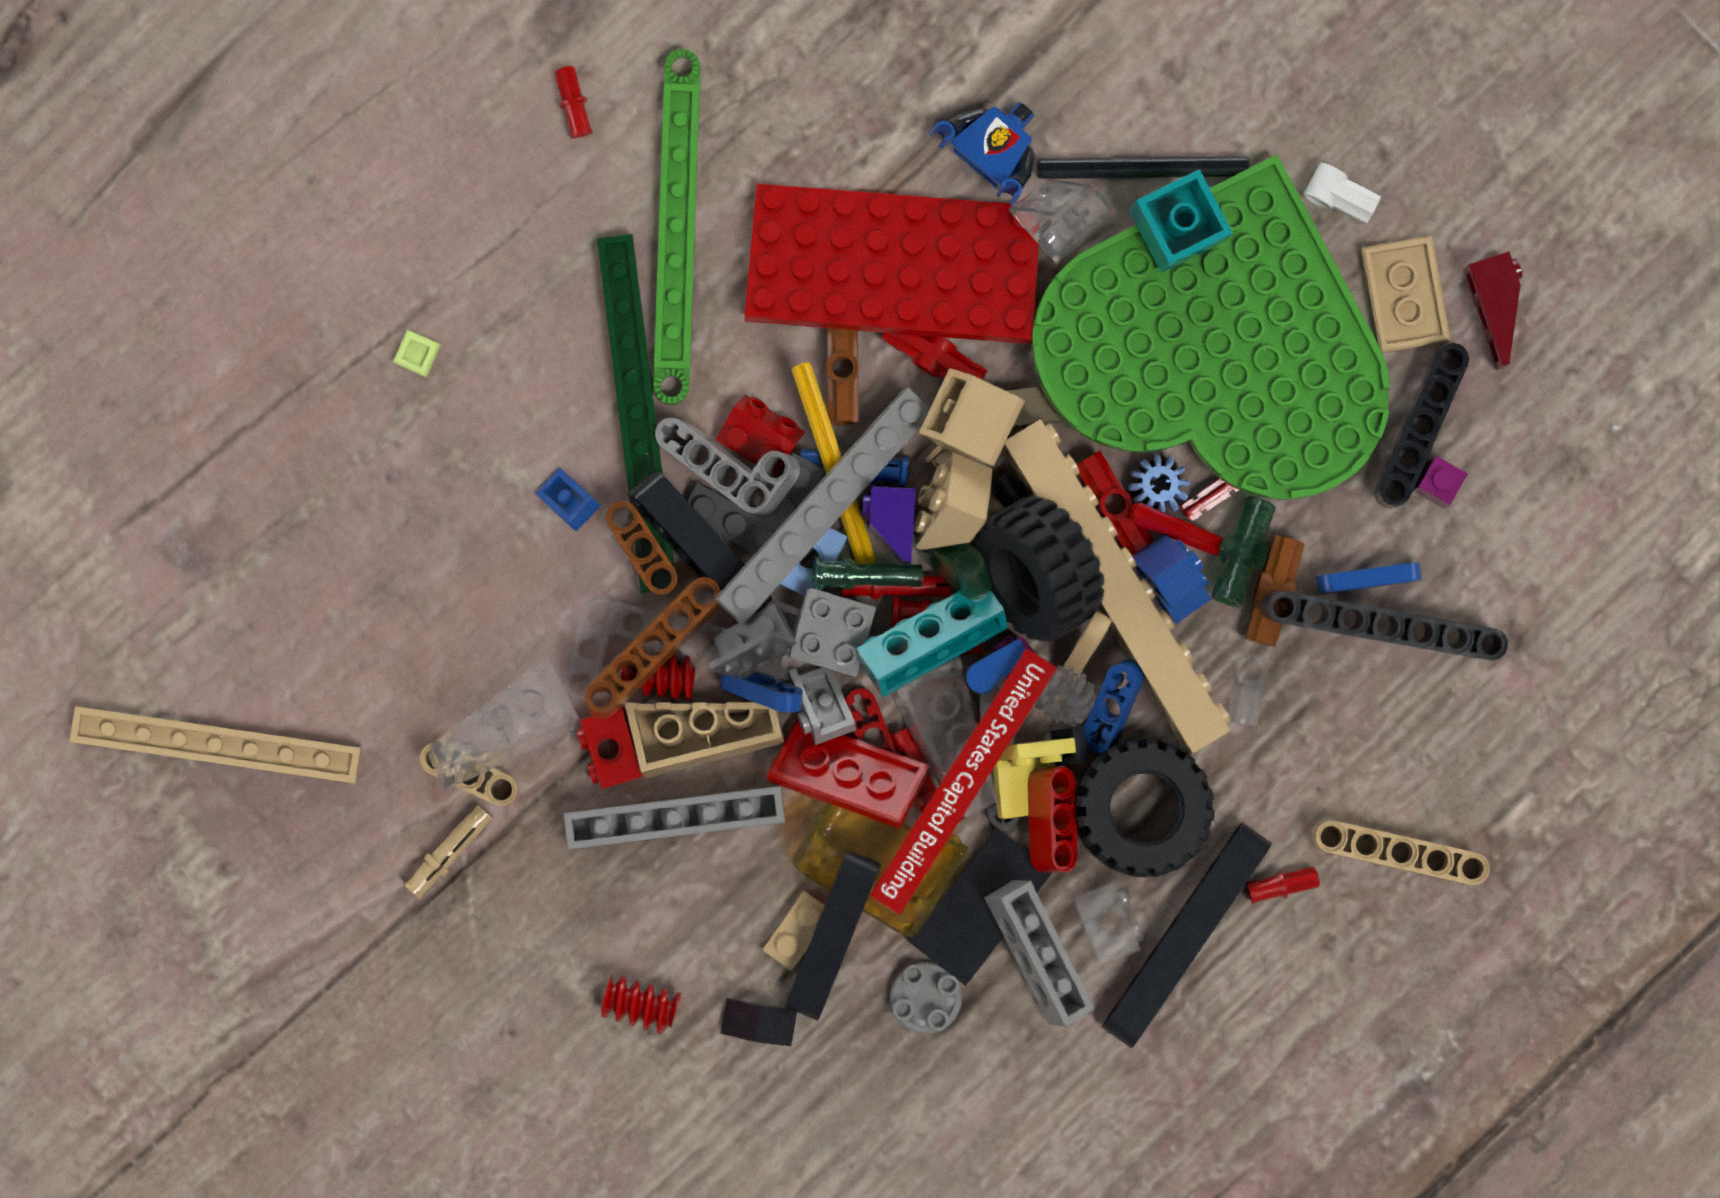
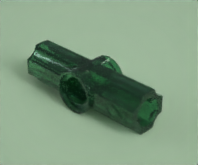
M1254 496L1245 498L1233 534H1227L1221 542L1220 559L1222 566L1211 595L1215 601L1235 608L1243 605L1254 570L1261 569L1267 559L1268 548L1265 538L1276 506L1271 502Z

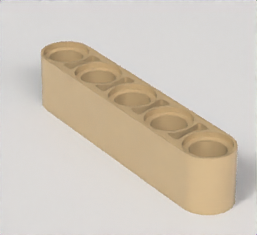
M1322 821L1313 828L1311 833L1313 845L1324 853L1468 885H1478L1483 883L1490 873L1487 859L1479 853L1338 821ZM1328 826L1335 828L1338 833V841L1331 847L1325 846L1321 841L1322 830ZM1363 834L1369 835L1373 840V849L1366 855L1360 854L1356 848V841ZM1399 842L1404 843L1409 850L1407 859L1401 863L1396 862L1391 855L1393 846ZM1434 850L1439 851L1444 858L1442 867L1436 871L1431 870L1427 864V857ZM1470 858L1474 859L1479 865L1478 874L1472 879L1467 878L1462 871L1464 862Z

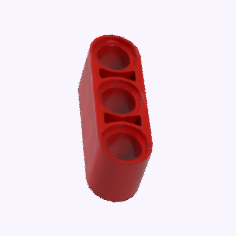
M1065 767L1035 769L1031 772L1027 784L1030 861L1033 868L1038 872H1069L1075 867L1078 859L1075 777Z

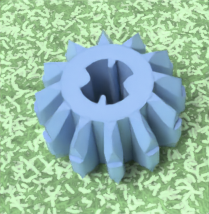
M1159 454L1153 456V468L1146 459H1142L1139 463L1146 474L1138 470H1132L1130 474L1134 479L1141 481L1140 483H1132L1128 486L1129 491H1141V494L1133 499V503L1137 504L1145 499L1148 501L1147 506L1153 508V505L1156 504L1157 510L1165 513L1166 511L1165 503L1173 512L1178 510V504L1173 497L1185 501L1188 495L1178 490V488L1190 485L1189 479L1178 480L1177 478L1186 470L1185 467L1180 466L1175 471L1171 470L1170 468L1175 460L1173 457H1169L1165 466H1161ZM1159 477H1163L1166 479L1164 485H1168V491L1162 490L1159 494H1156L1152 491L1154 485L1150 486V480L1156 481Z

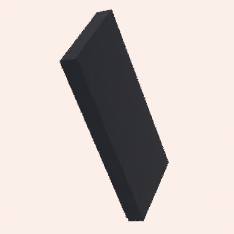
M996 827L908 942L967 986L1004 937L985 897L1013 880L1031 881L1035 891L1038 893L1052 873H1042L1035 870L1030 861V853Z

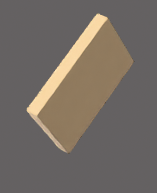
M1432 236L1361 248L1360 252L1375 336L1382 354L1449 343L1451 338Z

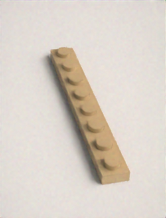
M77 706L74 708L69 742L355 784H357L362 748Z

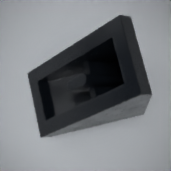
M726 998L720 1034L757 1043L791 1046L797 1012L782 1007Z

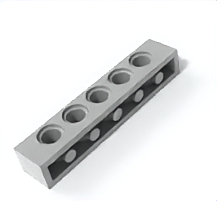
M781 786L564 813L568 849L786 822Z

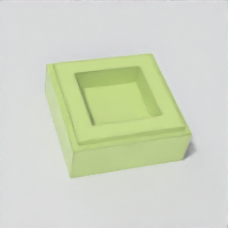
M407 330L393 363L427 378L441 344Z

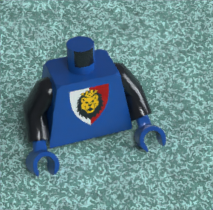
M1018 102L1007 116L997 107L993 106L989 110L978 108L958 114L948 121L938 122L929 132V136L938 133L943 137L942 142L938 145L939 148H944L950 142L949 149L997 189L996 196L998 198L1001 193H1008L1012 196L1010 205L1014 206L1022 189L1032 174L1035 153L1030 147L1032 138L1023 129L1035 116L1034 113L1023 103Z

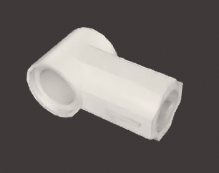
M1319 163L1303 194L1307 200L1315 205L1329 210L1333 208L1364 225L1368 223L1381 196L1348 180V176L1341 170L1325 163Z

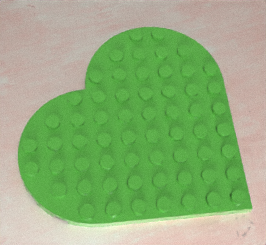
M1278 154L1210 188L1233 232L1224 243L1161 273L1138 227L1135 225L1082 252L1055 276L1041 298L1033 323L1032 357L1040 386L1051 406L1070 427L1093 442L1120 451L1154 452L1173 448L1189 441L1202 462L1215 475L1231 486L1262 498L1295 500L1321 494L1346 481L1368 461L1379 439L1382 438L1389 415L1388 389H1390L1389 374L1384 356Z

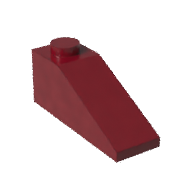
M1509 251L1468 264L1463 269L1496 370L1503 369L1510 364L1521 287L1519 279L1523 278L1518 260L1516 258L1512 259Z

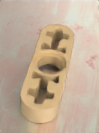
M1098 611L1095 612L1058 673L1059 675L1073 683L1076 681L1105 635L1112 619Z

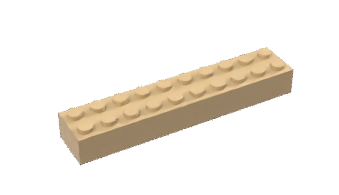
M1040 419L1008 438L1002 448V452L1019 480L1024 484V488L1030 497H1041L1057 503L1058 508H1064L1071 514L1070 518L1081 525L1083 534L1091 540L1094 546L1092 548L1095 556L1099 557L1101 563L1100 573L1104 574L1105 581L1102 587L1105 590L1104 598L1099 611L1101 614L1112 619L1109 626L1110 630L1127 658L1138 663L1144 673V686L1185 753L1193 754L1230 732L1227 723L1231 722V719L1221 703L1214 705L1208 695L1212 688L1202 672H1194L1189 663L1193 657L1183 641L1177 643L1172 636L1170 630L1174 628V625L1164 610L1158 612L1151 601L1155 594L1146 579L1138 580L1132 570L1137 566L1132 555L1126 547L1121 550L1114 540L1118 534L1107 516L1101 519L1095 507L1099 502L1088 485L1082 488L1076 478L1080 471L1069 454L1064 457L1058 446L1061 440L1051 424L1045 426Z

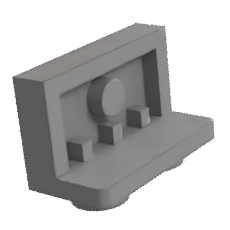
M822 667L802 675H798L795 668L788 670L790 681L788 684L803 690L801 713L797 714L799 723L804 734L811 733L815 745L856 730L855 721L832 670Z

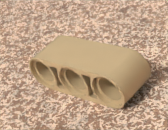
M438 742L428 744L421 751L420 764L422 768L439 779L498 806H509L519 798L521 790L517 779L447 744ZM440 748L446 753L447 761L444 767L434 769L429 763V755L433 750ZM468 764H474L480 774L477 782L472 785L466 784L461 778L462 769ZM504 779L511 784L512 794L508 799L502 801L496 798L493 789L499 780Z

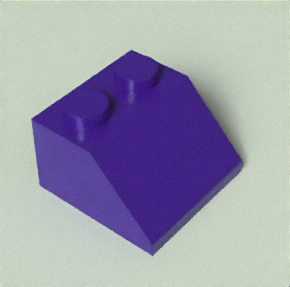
M871 487V495H864L863 520H870L869 529L903 566H911L915 489Z

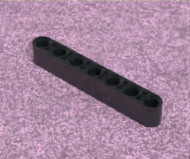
M1282 590L1267 592L1260 602L1262 615L1269 621L1490 661L1502 658L1508 649L1506 635L1496 628ZM1283 597L1287 603V609L1283 615L1278 617L1273 611V604L1277 598ZM1317 603L1321 608V617L1318 621L1312 623L1308 617V610L1311 605ZM1352 609L1356 615V622L1351 628L1347 629L1343 624V616L1348 610ZM1386 615L1391 622V627L1386 634L1382 635L1378 630V622ZM1421 622L1425 627V634L1421 640L1416 641L1412 635V630L1416 623ZM1456 628L1459 633V641L1455 646L1451 647L1447 642V635L1451 629ZM1490 634L1493 638V647L1489 652L1485 653L1481 647V642L1486 635Z
M1243 822L1236 828L1109 1013L1101 1027L1128 1047L1133 1048L1256 870L1270 849L1272 842Z

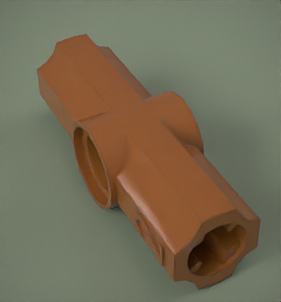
M827 328V414L830 423L833 425L859 424L858 331ZM839 362H846L851 365L853 372L848 377L840 378L833 373V367Z
M1274 535L1265 569L1261 571L1254 591L1253 602L1255 604L1245 639L1262 645L1276 646L1282 624L1267 620L1260 611V602L1262 597L1271 590L1295 593L1297 584L1295 576L1305 543L1292 538ZM1283 597L1277 598L1273 604V611L1279 617L1287 609V603Z

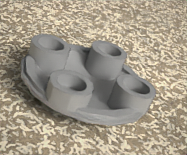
M920 962L908 966L897 976L891 987L890 1004L894 1016L903 1027L915 1033L932 1034L944 1030L955 1020L961 1009L962 993L956 977L949 974L936 963Z

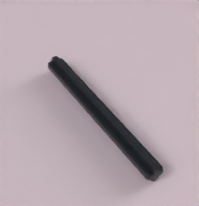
M1247 156L1048 158L1037 161V177L1039 179L1184 177L1199 169L1203 177H1233L1249 169L1250 163Z

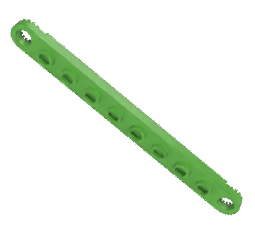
M676 49V51L671 52L666 58L664 65L653 387L656 397L666 405L682 403L690 391L701 66L696 54L686 49ZM685 58L693 64V70L687 77H678L672 71L673 64L678 59ZM675 377L681 381L682 390L677 396L668 397L663 394L661 385L666 378Z

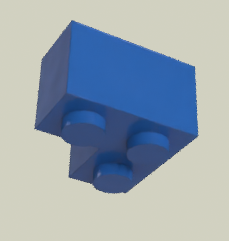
M1163 534L1132 556L1137 565L1135 566L1137 571L1152 588L1155 599L1176 624L1211 600L1210 595L1205 589L1209 582L1200 571L1204 568L1202 562L1192 550L1188 551L1180 539L1174 542L1166 534Z

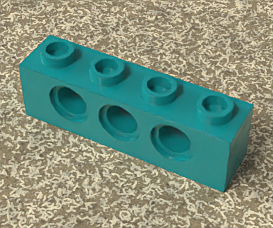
M983 579L973 584H967L945 600L932 603L925 611L916 616L901 620L894 628L887 632L867 639L863 645L857 648L861 666L883 698L1008 629L1005 612ZM967 616L964 620H956L959 617ZM929 634H936L935 636L930 638L925 637ZM898 651H905L903 654L893 655Z

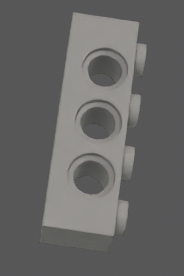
M1013 880L986 896L985 900L1047 1023L1066 1027L1094 1010L1095 1007L1031 881Z

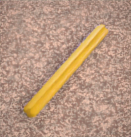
M803 362L795 365L792 368V373L827 474L842 456L812 366L809 362ZM855 499L840 517L857 567L865 568L873 565L876 562V557L857 500Z

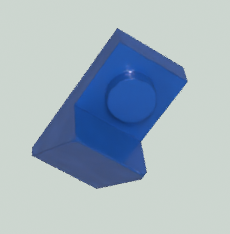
M561 468L535 493L575 531L587 522L592 514L601 506Z

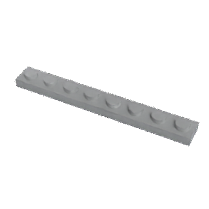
M909 387L904 388L714 600L740 624H744L923 425L930 408Z

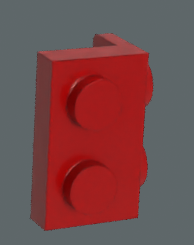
M744 395L732 409L715 440L757 465L760 459L771 451L791 455L805 432L792 419L779 416L768 409L762 400ZM782 459L774 465L773 472L776 477L785 465Z

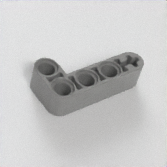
M666 418L656 428L655 437L657 443L663 449L749 513L758 515L771 514L777 509L800 474V466L795 457L778 451L766 453L755 468L751 470L694 425L684 420ZM675 429H677V434L681 438L689 441L687 444L675 441L676 437L672 434ZM706 447L709 451V459L705 464L701 465L698 461V454L702 448ZM782 459L785 463V472L781 477L776 478L773 468L775 463ZM734 468L737 473V479L733 485L728 486L725 476L727 471ZM758 489H762L765 495L764 501L759 507H756L753 503V495Z

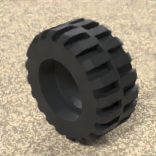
M1033 496L1025 497L987 518L974 537L973 556L976 558L974 564L976 573L980 574L981 579L984 580L1004 609L1007 623H1011L1013 629L1019 634H1026V638L1048 642L1061 637L1092 618L1095 612L1100 609L1104 598L1105 590L1102 587L1105 581L1104 574L1100 573L1101 563L1099 557L1095 556L1092 549L1094 546L1091 540L1083 534L1081 525L1077 521L1074 522L1070 518L1071 514L1064 508H1058L1057 503Z
M1153 739L1123 742L1101 753L1087 767L1076 790L1077 830L1085 842L1086 848L1108 868L1129 876L1158 877L1185 866V863L1195 858L1201 851V846L1209 838L1211 833L1210 826L1212 821H1214L1215 810H1213L1212 801L1214 794L1212 788L1210 789L1208 777L1204 770L1199 768L1193 757L1178 749L1177 746ZM1137 774H1150L1164 780L1174 791L1178 803L1177 818L1171 830L1162 838L1147 843L1136 842L1122 835L1115 827L1110 813L1111 798L1116 788L1125 779Z

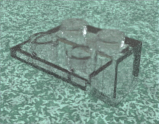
M1049 179L1008 209L1018 220L1019 224L1029 232L1055 263L1093 237L1117 212L1093 185Z

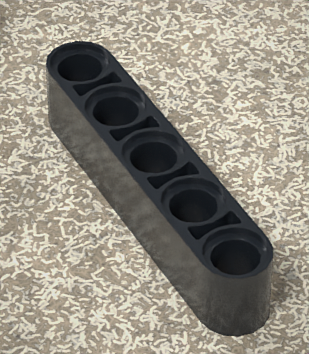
M1446 344L1436 351L1432 357L1375 488V498L1384 508H1397L1406 503L1412 495L1468 367L1469 354L1465 347L1460 344ZM1445 352H1451L1457 356L1459 361L1457 369L1451 370L1444 366L1442 356ZM1430 385H1438L1443 389L1445 396L1442 402L1437 403L1429 398L1428 387ZM1422 417L1428 420L1430 424L1428 435H1420L1415 431L1413 426L1415 418ZM1406 449L1414 453L1416 463L1413 468H1406L1400 463L1399 454L1402 450ZM1388 482H1394L1400 486L1402 495L1398 501L1390 500L1385 495V486Z
M653 470L628 493V498L633 506L699 578L705 577L715 581L719 586L720 592L745 566L660 472ZM771 594L753 615L763 610L773 600Z
M847 850L785 1008L816 1021L819 1020L882 863Z

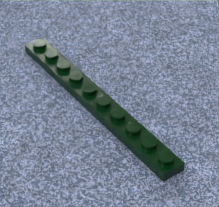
M633 234L597 238L628 492L630 493L653 470L660 472L662 475L663 470L660 446L655 437L657 422ZM641 515L675 569L671 546ZM641 539L635 543L636 557L644 559L651 554L652 544L650 541ZM658 570L652 577V584L657 589L667 588L672 581L671 573L667 570ZM639 575L641 594L652 593Z

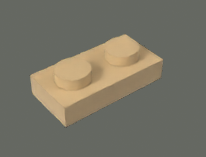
M803 891L767 942L763 951L792 971L809 947L825 905Z

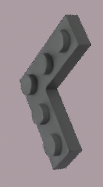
M794 452L792 456L795 457L800 466L798 479L777 509L768 515L749 513L729 498L699 482L692 491L688 503L718 535L755 554L817 486L825 473V469Z

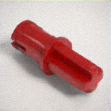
M574 66L561 67L555 71V76L562 99L559 106L560 109L565 111L570 137L577 139L591 135L593 131L590 127L585 103L588 101L586 97L582 96L576 69Z
M1310 867L1285 874L1278 871L1276 876L1251 882L1247 881L1246 886L1250 902L1255 904V902L1281 896L1283 899H1288L1289 894L1318 888L1320 880L1316 868Z

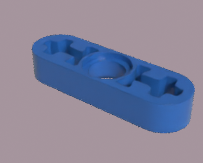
M1420 562L1325 574L1316 576L1318 593L1329 594L1421 581L1422 576Z
M1124 659L1112 666L1107 672L1084 726L1088 749L1092 752L1103 753L1113 747L1120 738L1144 682V673L1135 661ZM1124 671L1127 673L1126 679L1129 683L1118 689L1124 681L1125 676L1122 674ZM1107 698H1112L1119 704V715L1112 714L1106 706ZM1105 723L1109 724L1104 727L1101 737L1105 740L1101 741L1099 739L1100 733L1097 730L1104 726Z
M757 671L740 679L737 676L720 674L719 687L723 690L776 711L797 712L801 710L803 690Z

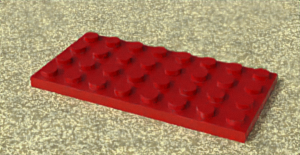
M757 183L744 320L745 322L1032 344L1042 206L1023 204L1011 206L1010 203Z

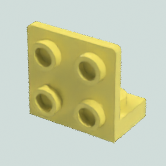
M1074 738L1008 745L993 769L997 812L1000 819L1028 816L1027 784L1031 772L1038 768L1055 767L1054 762L1062 761L1061 754L1075 753Z

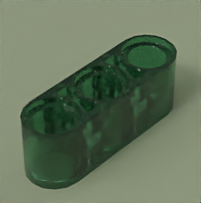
M913 530V533H914V536H915V539H916L917 532H915V531ZM969 543L920 550L924 561L963 597L976 600L990 593L992 580L984 558Z

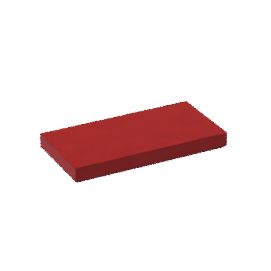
M797 718L767 773V781L900 829L929 773V765L846 735H841L815 745L811 733L804 734Z

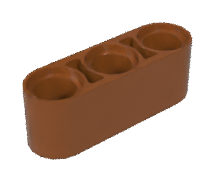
M627 501L613 503L606 513L607 524L645 585L657 596L672 594L679 584L677 572L638 510ZM621 509H628L633 514L632 523L625 528H619L613 522L615 513ZM641 539H646L652 544L651 554L644 559L637 558L633 554L634 544ZM658 570H667L671 573V584L665 589H657L652 584L653 574Z

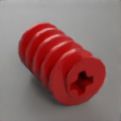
M673 654L667 663H664L641 686L643 695L649 696L652 689L656 687L658 698H663L667 690L670 689L672 699L677 700L682 690H684L686 700L692 702L696 665L695 667L692 666L690 656L686 655L681 665H678L676 656ZM631 666L622 667V681H632L638 675L635 668Z
M611 974L601 1006V1016L607 1018L611 1011L615 1010V1021L621 1022L625 1015L629 1014L630 1026H635L639 1019L642 1018L643 1030H649L653 1023L656 1022L657 1034L662 1035L668 1026H670V1029L672 1028L681 993L677 992L672 1000H668L667 988H663L658 996H654L653 984H649L645 991L641 992L639 980H635L631 987L627 988L626 976L622 975L617 983L614 984Z

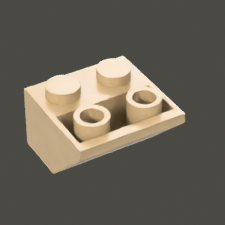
M949 368L919 434L945 450L994 466L1025 401L975 376Z
M953 453L946 464L941 463L937 467L932 483L929 486H923L917 499L920 513L913 527V530L917 532L915 548L925 550L968 543L974 538L987 520L993 468L957 453Z

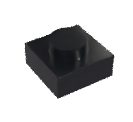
M1084 725L1050 731L1052 740L1074 738L1076 752L1061 754L1062 761L1056 762V767L1090 761Z

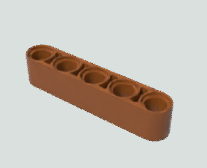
M705 577L693 581L588 686L585 693L587 710L592 716L605 719L615 714L717 611L719 603L714 599L705 605L697 603L694 599V595L700 590L710 591L715 599L720 594L719 586L715 581ZM681 615L689 621V624L683 630H674L668 624L669 620L673 616ZM658 641L663 646L662 652L656 656L646 654L643 651V646L647 642ZM631 666L636 669L638 675L634 680L626 682L619 679L617 673L622 667ZM598 692H607L611 695L612 701L606 707H597L592 703L593 696Z

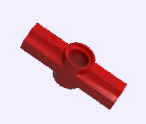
M884 333L881 337L882 340L893 348L910 357L917 367L935 378L941 377L945 379L949 368L975 376L981 380L984 379L988 372L982 365L957 351L958 348L944 337Z
M1098 451L1076 464L1080 471L1078 476L1084 486L1088 485L1099 502L1096 505L1098 513L1102 518L1107 516L1116 529L1118 535L1115 538L1121 548L1126 547L1133 556L1152 543L1154 540L1147 528L1129 520L1128 516L1133 505L1131 497L1121 486L1102 452ZM1109 495H1117L1123 501V509L1118 515H1113L1106 510L1105 501Z

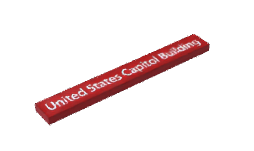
M1026 648L869 896L901 915L1057 670L1056 666Z

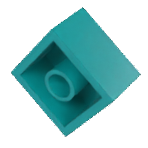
M1200 169L1136 200L1128 209L1161 273L1224 243L1233 234Z

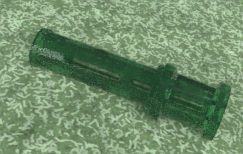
M814 557L811 575L812 587L820 590L821 586L843 587V590H851L855 586L863 585L922 587L923 566L922 564L855 563V560H851V558H844L843 562L822 561L821 558Z

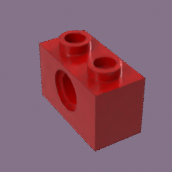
M623 707L609 718L599 719L591 716L580 720L582 728L576 731L582 750L589 748L593 760L592 763L587 764L593 785L600 783L601 789H607L644 777L640 770L634 740ZM607 739L615 740L619 746V753L612 760H605L599 752L601 743Z

